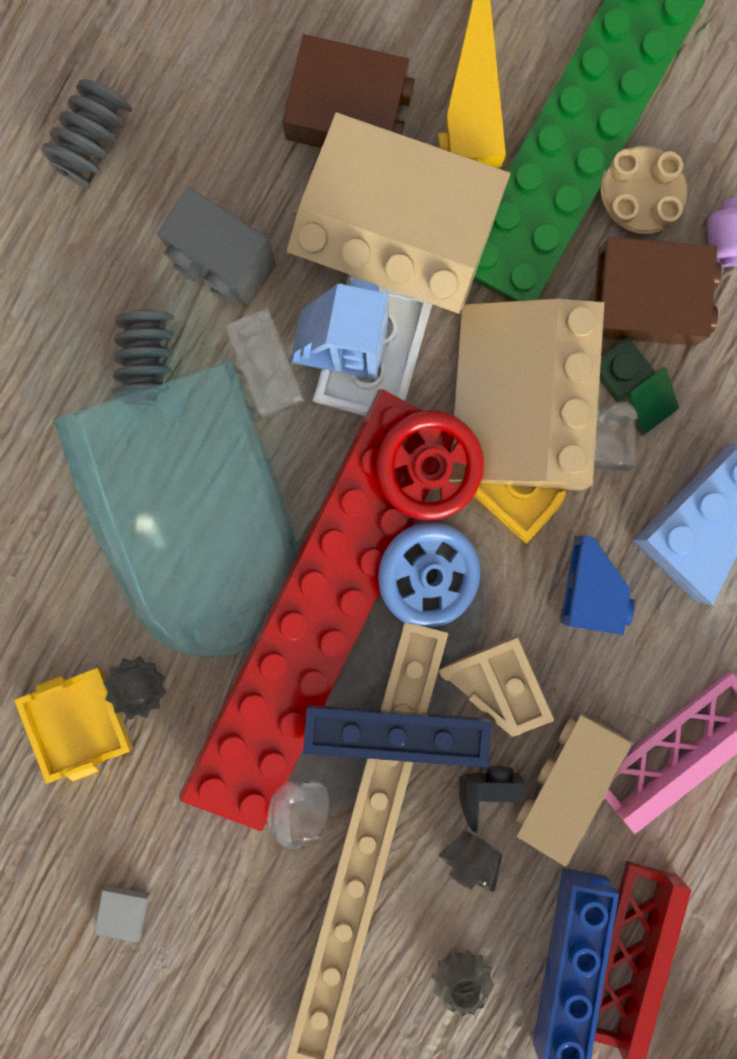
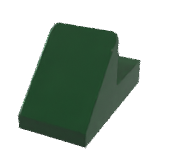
M629 337L625 338L601 357V383L642 436L679 409L667 369L662 367L655 372Z

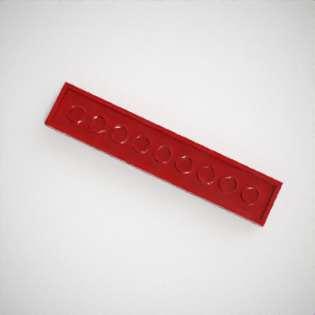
M378 389L179 793L180 801L261 832L263 831L304 747L307 705H325L380 593L378 572L382 556L391 541L403 530L411 527L415 521V518L409 517L393 507L384 496L377 479L376 461L380 445L388 431L404 417L421 412L422 410L384 389ZM442 431L435 443L449 451L454 437ZM416 432L410 435L401 445L408 454H411L424 441ZM433 457L426 458L422 463V469L426 474L432 473L436 468V461ZM407 465L394 469L400 487L413 482L408 474ZM421 489L422 502L425 501L430 489Z

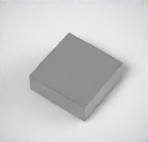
M106 885L102 890L94 935L138 943L142 936L150 893Z

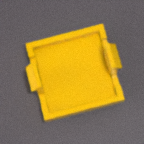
M102 666L64 680L62 675L36 685L35 692L14 700L46 784L64 776L73 782L99 772L97 766L101 762L128 753L133 749Z

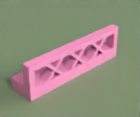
M728 671L629 750L616 777L620 773L636 775L634 791L619 802L609 789L605 799L634 834L737 754V710L729 716L715 714L716 700L720 694L730 687L737 696V677L732 672ZM706 706V713H699ZM690 718L705 720L702 738L695 743L680 742L682 724ZM714 721H720V722H721V723H719L717 726H715V727L713 728V726H714ZM672 733L671 740H663ZM655 746L670 747L669 763L661 770L645 769L647 752ZM679 748L686 749L683 753L679 755ZM637 761V768L629 767ZM644 776L651 777L644 783Z

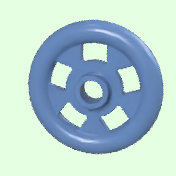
M440 522L416 524L399 533L386 548L378 572L380 593L388 609L404 623L417 624L429 628L443 626L461 616L474 600L480 583V562L471 541L455 527ZM442 542L447 543L455 550L449 561L443 556L436 554ZM418 543L424 554L418 556L410 565L403 555ZM431 569H436L438 573L436 580L428 584L426 581L427 573ZM454 571L463 573L458 592L448 590L452 582V572ZM408 576L413 592L402 597L396 580ZM439 596L438 609L423 610L422 599L424 597L435 598Z

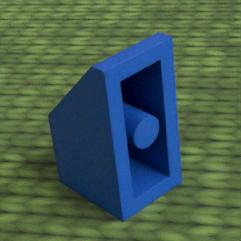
M575 536L561 623L571 627L624 635L625 625L629 626L634 616L635 605L634 600L630 599L631 589L593 537Z

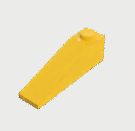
M473 0L444 132L437 133V147L501 169L506 151L491 1Z

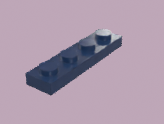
M308 704L303 754L488 768L492 721L490 718Z

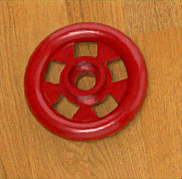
M433 410L416 412L398 421L384 437L376 461L377 479L386 499L401 513L419 520L443 519L463 509L475 496L481 484L484 471L481 445L470 427L451 414ZM442 431L450 434L457 440L451 452L435 443ZM417 432L424 443L417 446L411 454H408L401 444L410 435ZM433 457L436 461V468L432 473L426 474L422 469V463L426 458ZM454 462L466 465L465 474L460 485L449 482ZM407 465L408 474L413 482L400 487L394 469ZM440 487V501L422 502V488L435 489Z

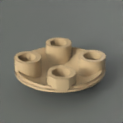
M636 146L618 152L611 161L608 171H604L600 187L603 205L612 220L630 232L652 234L668 228L679 219L684 210L688 193L686 178L682 171L684 164L681 157L675 152H664L650 146Z

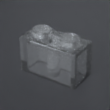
M268 308L225 325L256 408L263 418L305 403Z

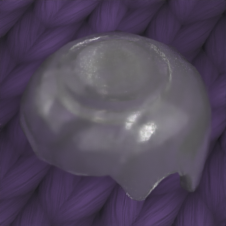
M292 779L277 789L269 803L267 825L275 843L287 849L304 850L305 845L301 844V842L320 838L329 809L328 789L323 783L306 779Z

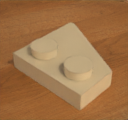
M518 635L439 667L438 671L444 680L452 682L469 697L468 700L482 712H487L492 716L496 724L511 737L554 721V715Z

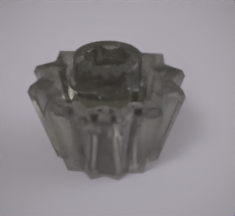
M140 656L132 661L123 658L119 666L110 668V677L103 683L108 691L105 700L113 704L114 713H124L129 720L137 715L147 718L151 710L160 708V698L167 693L162 685L165 676L157 672L155 662L146 663Z
M464 831L439 853L442 861L452 868L449 876L471 891L475 885L487 891H495L502 855L485 840Z
M468 949L461 953L450 951L446 959L438 960V970L431 975L436 983L433 993L442 999L443 1006L451 1012H459L462 1016L468 1013L475 1015L477 1009L484 1008L488 1001V996L494 987V983L490 978L492 968L484 964L483 955H473Z

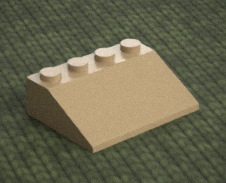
M336 112L298 207L286 252L459 314L468 297L511 173Z
M544 299L464 305L461 310L453 416L459 418L470 427L481 445L484 458V471L481 483L582 491L593 485L605 302ZM455 438L451 446V450L457 442ZM454 462L449 481H462L466 465Z

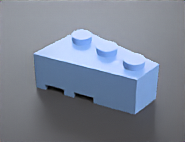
M361 280L351 281L350 286L344 284L333 286L300 311L290 363L377 380L388 328V293L379 292L380 287L378 285Z
M737 444L724 447L633 540L682 590L698 603L714 605L737 557Z

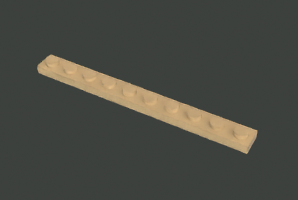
M403 623L380 710L427 714L448 637L447 631L417 624ZM366 759L288 1045L286 1059H333L413 762Z

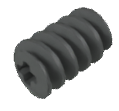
M82 79L79 80L76 86L80 96L72 95L67 102L72 112L62 111L59 116V121L64 128L53 127L50 132L52 140L57 145L44 143L41 151L48 159L49 165L57 172L79 186L89 189L90 183L82 175L83 170L95 174L98 173L99 168L90 159L91 156L95 155L106 159L108 153L99 144L100 140L114 143L117 138L108 129L109 124L123 128L125 122L116 111L119 108L132 112V108L120 95L110 88L91 80Z
M135 310L117 315L115 324L125 331L117 333L114 342L125 349L115 352L114 360L125 367L114 370L113 378L125 385L112 390V396L115 399L139 407L166 408L170 406L169 403L157 399V395L171 390L170 385L158 381V376L172 373V368L159 363V358L172 355L173 350L160 345V340L173 337V332L161 327V322L174 319L172 314L156 310Z

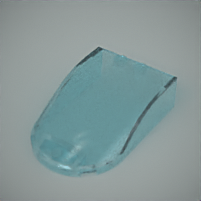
M233 361L54 419L73 480L92 529L129 606L142 626L160 642L170 648L190 655L217 657L234 654L250 648L296 558L299 548L242 373Z

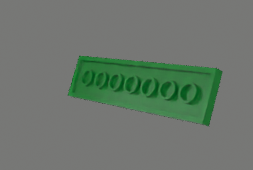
M604 0L508 169V172L511 174L478 265L474 282L510 302L537 300L599 191L604 171H608L611 161L625 145L703 7L705 0Z

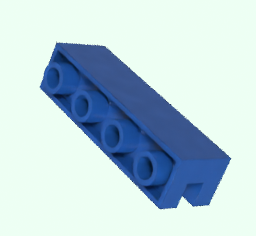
M566 868L562 869L533 1038V1045L538 1059H591L619 897L615 887H609L610 880L606 875Z

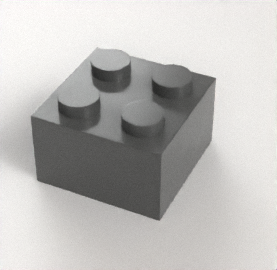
M189 186L157 232L158 237L167 248L164 254L174 262L173 267L194 282H196L198 277H201L212 287L210 291L230 306H233L237 301L248 308L276 266L268 238Z

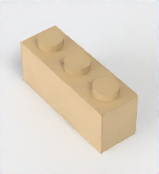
M580 715L577 722L573 719L567 722L558 740L564 747L557 761L549 758L538 777L537 782L542 784L543 787L536 801L528 798L516 819V822L522 825L517 838L565 867L572 861L634 743L586 715Z

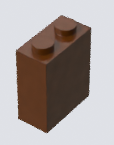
M303 34L282 120L286 140L322 148L336 112L403 135L405 122L398 120L401 105L410 106L415 78L408 77L409 58Z
M608 237L598 250L594 293L595 302H605L602 338L624 340L629 337L632 341L694 346L709 338L711 333L715 331L718 321V308L713 306L714 289L719 285L722 272L721 263L716 261L717 246Z

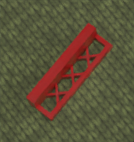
M626 861L618 891L619 897L599 1013L616 1004L621 1013V1019L617 1033L596 1027L594 1042L618 1048L623 1059H646L691 889L676 874ZM636 876L657 882L654 897L640 905L636 904L631 895ZM630 902L633 909L627 912V908ZM649 912L648 919L646 921L643 915ZM639 918L645 929L642 940L625 948L620 939L622 927ZM617 946H619L621 952L615 955ZM637 956L636 963L634 964L631 958ZM627 961L633 971L631 982L613 991L608 982L610 971ZM607 988L609 995L604 997L605 990ZM626 999L623 1008L620 1001Z

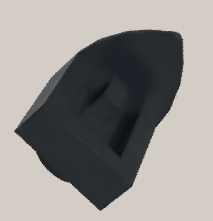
M490 766L486 768V773H467L459 777L460 803L464 817L472 832H477L479 801L525 802L526 783L519 773H513V768Z

